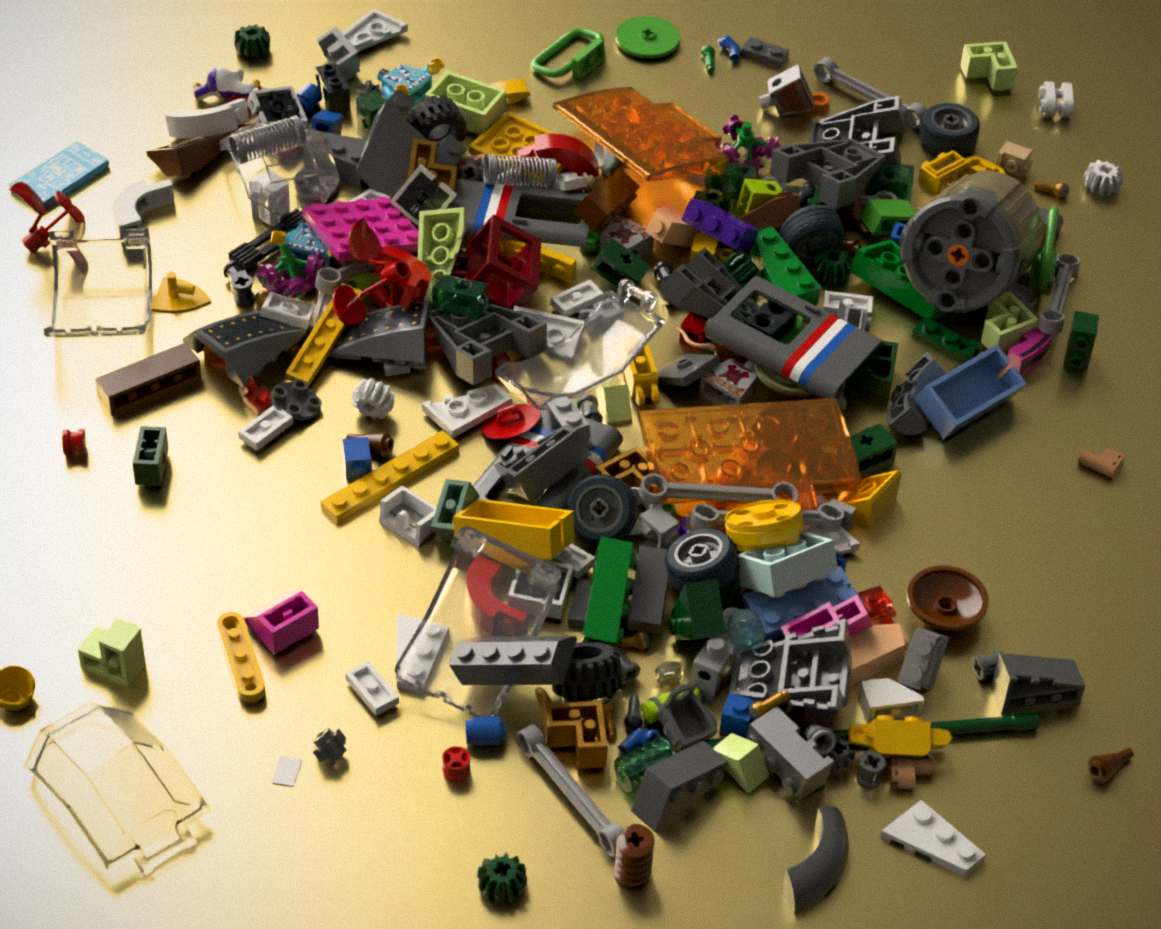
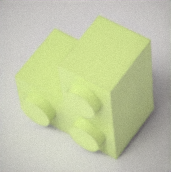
M1007 42L964 44L961 68L966 78L987 77L992 90L1014 89L1018 67Z
M1011 291L1005 292L997 300L989 304L981 343L987 349L997 344L1003 353L1009 352V348L1020 344L1023 333L1038 327L1039 319Z
M116 618L108 630L95 627L77 649L81 668L127 687L146 664L141 628L132 622H125Z

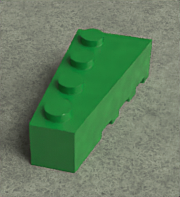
M773 226L760 230L749 254L752 261L763 274V279L813 305H818L821 286Z
M893 240L857 250L850 273L924 318L927 317L935 320L947 316L948 312H944L926 302L925 298L914 288L906 274L903 260H900V247ZM945 294L943 297L947 299L949 294Z
M601 536L594 556V568L590 581L592 586L590 587L587 601L588 611H586L581 642H599L612 645L613 647L616 644L621 645L624 628L619 627L620 619H625L628 603L623 602L624 595L630 593L632 578L628 577V571L634 568L636 553H632V542Z

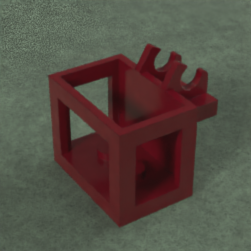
M493 214L469 241L467 253L457 254L455 262H460L463 267L460 269L452 268L449 278H458L461 280V284H449V291L459 297L475 298L482 302L512 310L514 306L522 307L538 289L542 240ZM500 230L526 243L513 259L499 252ZM489 236L488 246H487V245L483 244V242H484L485 239Z

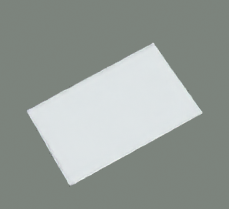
M280 755L271 783L294 787L302 759Z

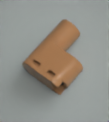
M1109 447L1104 450L1101 456L1083 449L1078 458V463L1113 479L1122 468L1126 455Z
M890 757V788L914 790L915 775H934V759Z

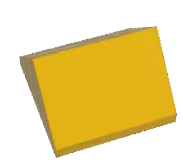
M895 470L865 477L841 500V502L856 508L854 517L856 522L869 528L897 499L901 478L900 471Z

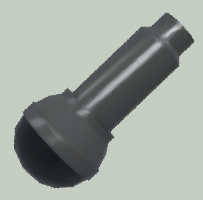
M806 182L802 184L798 193L799 202L801 203L806 198L814 196L816 187L813 183Z
M635 694L630 696L628 713L624 718V725L629 731L640 729L643 725V718L639 713L640 700Z

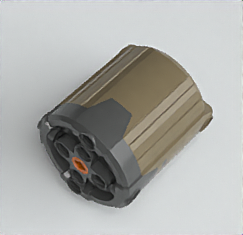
M978 171L975 174L963 176L958 181L950 184L910 218L907 225L903 228L899 240L900 260H903L910 282L925 298L926 302L944 312L968 313L970 310L985 307L997 300L1033 264L1044 249L1047 225L1041 220L1039 207L1032 198V195L1020 185L1019 181L996 171ZM945 294H949L947 299L943 297Z

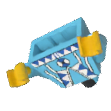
M436 57L429 61V65L423 69L412 68L404 64L397 66L391 72L381 69L377 79L382 84L381 93H383V98L387 101L399 88L416 104L421 102L422 99H425V94L432 88V76L438 74L440 69L445 67L441 58Z
M300 223L297 229L287 234L277 230L272 232L270 243L277 244L278 246L283 243H289L291 254H295L296 259L307 261L310 255H316L319 251L321 252V258L325 260V267H330L331 258H335L308 223Z

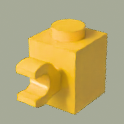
M696 232L691 248L690 261L705 247L724 265V261L734 250L718 248L719 240L708 234Z

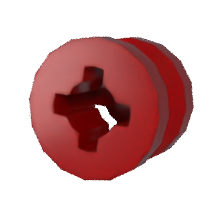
M69 429L62 431L64 455H70L72 452L86 454L85 429H78L76 432H71Z
M453 746L443 752L442 774L446 780L459 783L469 777L471 756L465 748Z

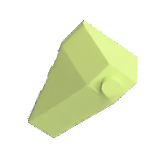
M465 207L419 211L418 260L431 273V281L424 301L430 300L432 304H436L442 300L465 234Z

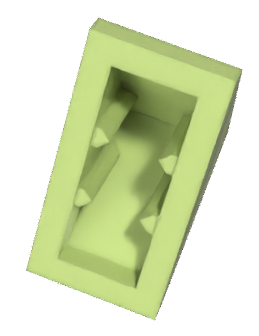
M628 384L596 388L607 425L632 423Z
M731 733L713 748L728 761L725 769L747 794L769 777L759 744Z

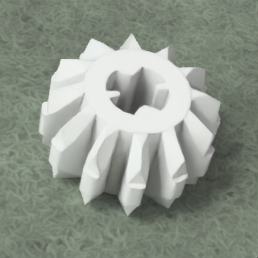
M1097 160L1096 163H1090L1084 174L1085 188L1091 189V193H1099L1100 196L1102 194L1110 196L1111 193L1117 194L1124 180L1122 168L1116 167V163L1111 164L1108 161L1102 162Z
M374 378L370 380L362 379L352 392L351 405L357 408L356 412H362L365 417L370 416L373 420L377 417L384 419L394 407L395 393L390 390L389 385L382 384V380L377 382Z

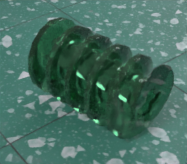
M656 737L652 742H646L643 747H637L634 751L627 752L624 757H617L614 761V771L620 786L629 793L632 791V785L639 788L647 767L676 754V752L666 739Z

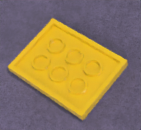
M508 112L469 145V153L472 155L487 153L495 156L517 157V150L535 144V136L551 134L553 132ZM557 163V174L565 169L566 166ZM539 166V173H538V184H539V181H540V166ZM536 167L534 172V184L536 181ZM544 167L542 173V184L544 182ZM532 168L530 172V182L532 180ZM528 169L526 171V180L528 179Z

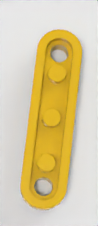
M226 612L218 618L217 629L237 694L243 701H258L265 694V681L244 617L237 612Z

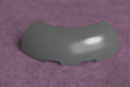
M928 352L922 355L905 373L908 378L903 385L900 384L895 387L890 397L892 406L887 409V419L890 425L901 434L916 435L927 430L925 425L926 415L914 398L926 385L946 374Z
M818 807L815 830L819 840L817 848L806 860L786 869L783 891L794 913L805 910L824 899L826 893L835 884H838L846 868L849 853L848 832L842 812L836 807Z

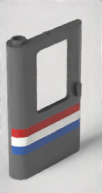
M458 180L455 189L457 195L452 200L450 208H466V235H475L494 214L541 239V243L586 248L590 227L582 219L579 224L516 217L518 207L574 213L573 210L589 193L517 185H497V183L491 185L480 181ZM500 230V238L518 240Z
M755 276L713 318H709L704 326L706 338L833 405L841 398L846 381L878 346L882 347L884 345L883 340L759 276ZM752 294H759L809 320L810 323L790 344L785 345L731 317V315Z
M537 406L541 413L539 422L526 433L511 438L474 482L473 487L479 493V499L489 500L486 498L502 480L494 466L501 461L505 465L517 458L516 452L522 449L525 453L539 446L537 443L539 439L561 428V426L550 427L547 406ZM585 418L590 426L591 439L596 445L588 449L591 455L585 459L583 465L565 474L563 480L549 486L534 506L566 510L567 501L573 488L581 480L596 475V467L609 461L623 443V436L620 431L610 425Z

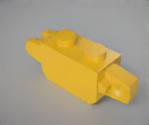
M636 336L626 337L627 343L622 350V368L631 397L636 399L638 406H644L645 398L651 397L653 404H659L658 373L649 344L639 345Z
M878 715L877 719L872 720L870 723L856 724L849 727V744L868 747V751L878 752L884 758L889 759L890 757L922 758L931 749H943L947 744H950L952 739L950 732L945 729L931 728V722H922L921 717H905V721L894 720V716Z

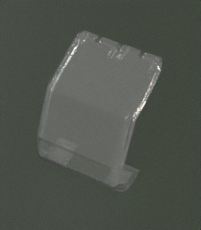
M124 229V238L85 240H77L74 230L49 231L54 266V295L51 324L43 328L44 336L141 335L149 331L151 327L153 291L149 229Z
M465 526L461 527L452 539L450 546L454 547L455 550L423 620L395 666V679L411 687H414L416 684L419 686L418 690L436 699H439L441 696L444 698L443 702L463 712L465 709L470 710L469 714L474 717H496L513 685H461L449 666L456 643L473 637L538 636L557 593L562 574L553 565L479 530Z

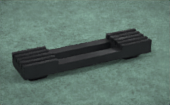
M296 208L282 217L278 224L247 243L245 241L228 252L229 260L241 262L244 270H247L278 250L280 246L271 243L259 251L256 248L270 240L274 230L284 231L286 229L288 230L287 233L297 229L300 223H307L302 216V211Z

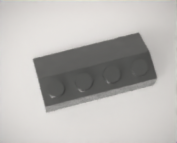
M576 636L473 637L456 643L449 666L461 685H563L577 638Z

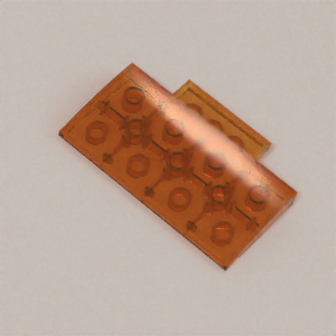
M620 87L593 91L553 103V109L647 181L725 174L728 157L714 147L720 146L722 137L673 102L654 104L632 87Z
M836 398L639 410L638 412L650 474L655 473L663 476L667 482L773 489L774 485L779 482H788L794 485L798 491L796 503L800 505L801 510H816L817 503L814 493L856 491L862 481L851 439ZM652 484L654 494L662 492L658 486ZM785 493L776 496L779 500L791 501L790 496ZM664 498L663 504L710 501L711 505L718 511H731L739 506L749 504L745 502Z

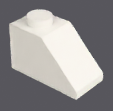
M890 678L861 681L858 700L866 724L877 719L878 715L894 716V720H905V717H921L924 705L922 695Z

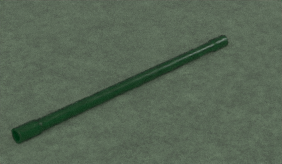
M1037 712L1000 717L931 722V728L945 729L951 735L1002 730L1039 729L1040 726ZM849 729L833 730L836 739L849 742ZM798 733L807 742L805 733ZM725 738L705 740V742L714 748Z

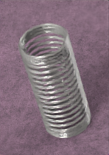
M292 116L273 124L270 123L269 125L266 124L246 132L233 134L229 137V145L235 161L241 165L248 161H255V159L270 156L275 154V152L279 153V151L282 152L283 150L286 151L287 149L290 150L291 148L294 149V147L305 145L307 138L302 121L299 117ZM295 125L297 126L300 138L298 137Z
M487 154L483 170L484 182L491 185L497 183V185L509 184L511 186L513 184L515 186L517 184L519 186L521 184V186H524L525 184L526 187L528 185L536 187L537 185V187L541 186L542 188L544 186L546 188H554L557 180V162L552 158L536 159L535 157L524 158L522 156L511 157ZM507 164H508V175H507V182H506V169H507ZM511 164H512V176H511V182H510V170H511ZM515 164H516V177H515V183H514V170H515ZM503 165H504V174H503V181H502V169H503ZM520 165V178L518 183V171ZM524 165V179L522 183V171ZM528 165V179L526 184V171ZM499 166H500L499 180H498V168H499ZM532 166V180L530 184V172ZM536 166V181L534 184V172ZM539 166H540V181H539V184H538V173H539ZM544 167V182L542 184V173Z

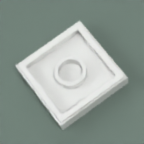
M271 292L262 306L260 316L307 330L315 305Z

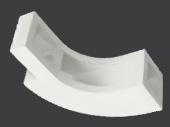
M237 99L224 105L204 110L182 108L165 115L169 137L182 139L201 138L238 129V125L250 121L245 99Z
M170 179L147 185L142 180L130 185L118 195L113 205V218L116 236L121 244H123L124 231H128L129 234L143 233L140 216L144 212L175 203L173 184Z

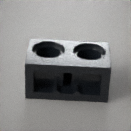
M328 63L315 67V82L322 91V101L327 111L338 113L351 110L350 88L337 63Z
M769 300L767 303H763L753 316L750 315L744 324L780 342L796 328L798 315Z

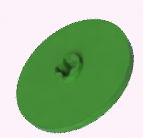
M638 16L622 22L616 30L615 39L617 45L630 55L640 58H659L672 53L678 47L680 34L678 29L667 20L653 16Z

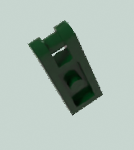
M927 317L912 331V337L961 364L974 358L973 356L979 355L983 350V346L979 341H970Z

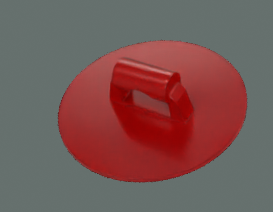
M513 404L497 409V414L483 422L482 432L491 439L513 438L532 429L539 422L541 413L537 407L529 404Z

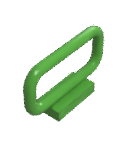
M572 29L531 61V69L537 74L551 78L562 77L572 71L573 78L581 80L606 59L604 37L601 33L590 29ZM582 36L594 40L561 68L550 69L540 65L575 37Z
M1057 207L1049 209L1044 249L1033 262L1030 269L1028 286L1037 287L1038 289L1052 290L1057 259V252H1053L1059 213Z

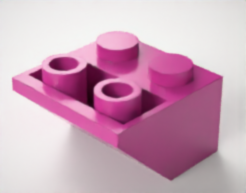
M302 590L287 592L244 616L246 625L273 654L278 653L319 629L318 606Z

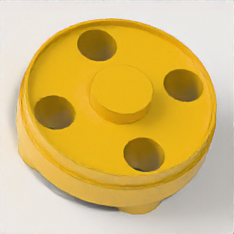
M765 500L745 504L731 510L725 517L726 534L737 545V550L743 552L797 543L799 541V534L805 527L800 505L788 500Z

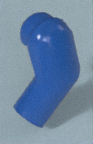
M726 35L718 40V46H721L722 50L729 49L732 62H738L741 59L740 46L730 36Z
M636 729L618 746V750L622 755L629 756L636 748L655 747L660 742L661 736L654 729Z

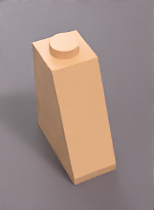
M667 203L655 211L645 232L664 244L692 247L696 232L700 233L701 230L682 221L684 213Z
M900 623L873 625L866 630L849 636L852 656L849 687L902 662L903 653L908 649V639L906 634H902Z

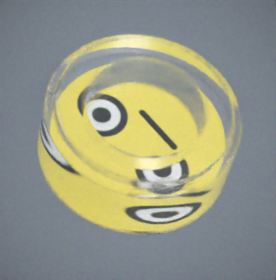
M667 661L659 664L654 669V674L659 684L669 685L679 681L683 676V671L679 662Z

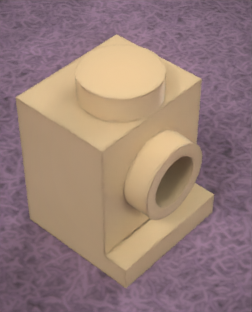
M1007 141L998 152L996 165L1005 172L1022 177L1025 172L1028 173L1033 163V160L1030 159L1032 150Z

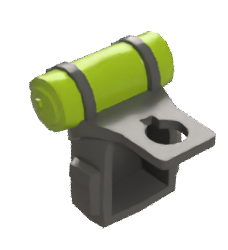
M696 681L680 685L676 689L657 698L652 697L640 705L641 715L644 720L649 724L657 721L664 726L663 731L668 740L678 751L708 740L715 736L718 731V723L708 706H704L701 703V694L696 687Z

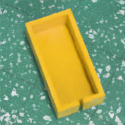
M477 499L453 516L455 547H462L467 551L484 550L489 551L493 555L507 553L513 554L516 558L529 556L536 557L539 561H550L574 542L573 511Z

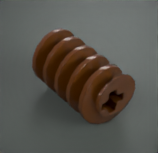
M641 824L628 826L617 838L614 875L621 884L627 886H638L645 883L652 872L655 838L652 831Z

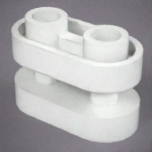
M1045 81L1043 86L1040 85L1038 96L1041 99L1040 112H1043L1044 117H1054L1055 111H1061V118H1071L1074 104L1072 83H1062L1061 89H1055L1054 82Z

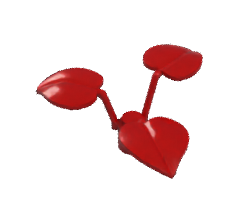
M24 182L13 184L9 191L18 194L38 213L33 225L28 229L29 233L21 239L23 245L34 254L41 247L47 248L49 245L59 241L76 262L83 275L88 267V258L73 240L70 238L66 239L63 235L51 240L48 239L51 236L48 231L68 213L77 223H82L85 220V216L81 210L73 205L72 201L64 193L56 191L54 197L65 210L48 226L43 227L41 225L37 227L43 215L46 214L42 199L28 184Z
M365 217L359 219L349 232L348 246L350 252L357 261L367 260V263L370 265H383L385 267L381 271L382 280L357 295L353 288L348 285H341L335 289L332 298L333 307L338 319L345 325L357 324L364 318L366 308L359 299L384 284L391 285L390 289L393 292L390 294V301L392 306L399 305L404 291L399 283L410 275L407 263L402 260L394 263L391 260H377L381 253V245L378 237L367 224Z

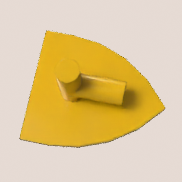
M168 272L166 277L164 276L150 310L160 312L189 311L210 303L211 299L197 285L186 280L177 279L175 272Z

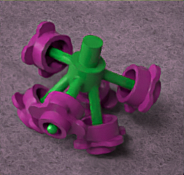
M733 114L729 117L727 124L722 126V132L730 135V138L735 142L733 144L724 143L721 147L716 146L714 151L723 164L733 167V165L738 166L740 164L738 160L740 154L737 150L743 147L746 151V159L741 161L742 168H739L738 172H744L745 175L753 176L758 174L760 168H764V165L759 164V159L755 157H764L766 155L767 159H771L773 149L781 147V144L778 143L780 138L768 137L765 141L762 137H754V132L751 130L752 124L739 120V117Z
M289 243L280 244L281 252L277 255V260L274 264H267L266 266L260 264L258 266L259 273L256 276L268 293L273 292L283 296H289L290 294L292 298H298L305 295V291H311L315 288L317 272L325 267V260L321 258V252L319 251L316 255H310L307 261L296 259L295 254H291ZM299 265L306 266V270L302 271Z

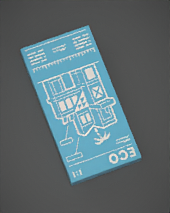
M77 140L9 183L8 187L10 188L17 182L28 184L43 201L44 208L57 201L54 197L56 191H61L66 195L109 167V159Z

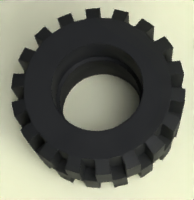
M435 95L431 96L430 99H422L423 102L415 104V108L409 111L410 116L406 117V121L429 141H437V148L440 147L450 134L461 143L466 138L465 134L468 133L467 122L456 103L442 95L439 98Z
M599 642L576 643L563 685H552V691L557 696L571 700H594L617 692L622 686L620 652L609 644Z

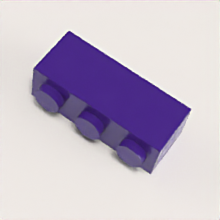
M690 198L681 219L735 250L751 251L760 231L717 206L700 199Z

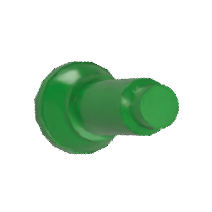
M706 45L701 49L700 55L705 60L706 69L712 73L715 68L713 60L715 49L712 46Z

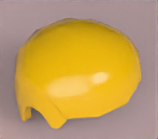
M8 665L0 669L1 708L8 711H16L30 704L34 696L36 682L28 669L20 665Z

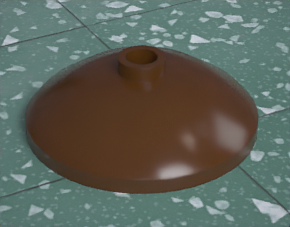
M933 566L918 572L911 579L907 590V602L915 616L929 626L942 630L957 631L976 625L985 616L989 603L988 593L982 582L970 572L953 566Z

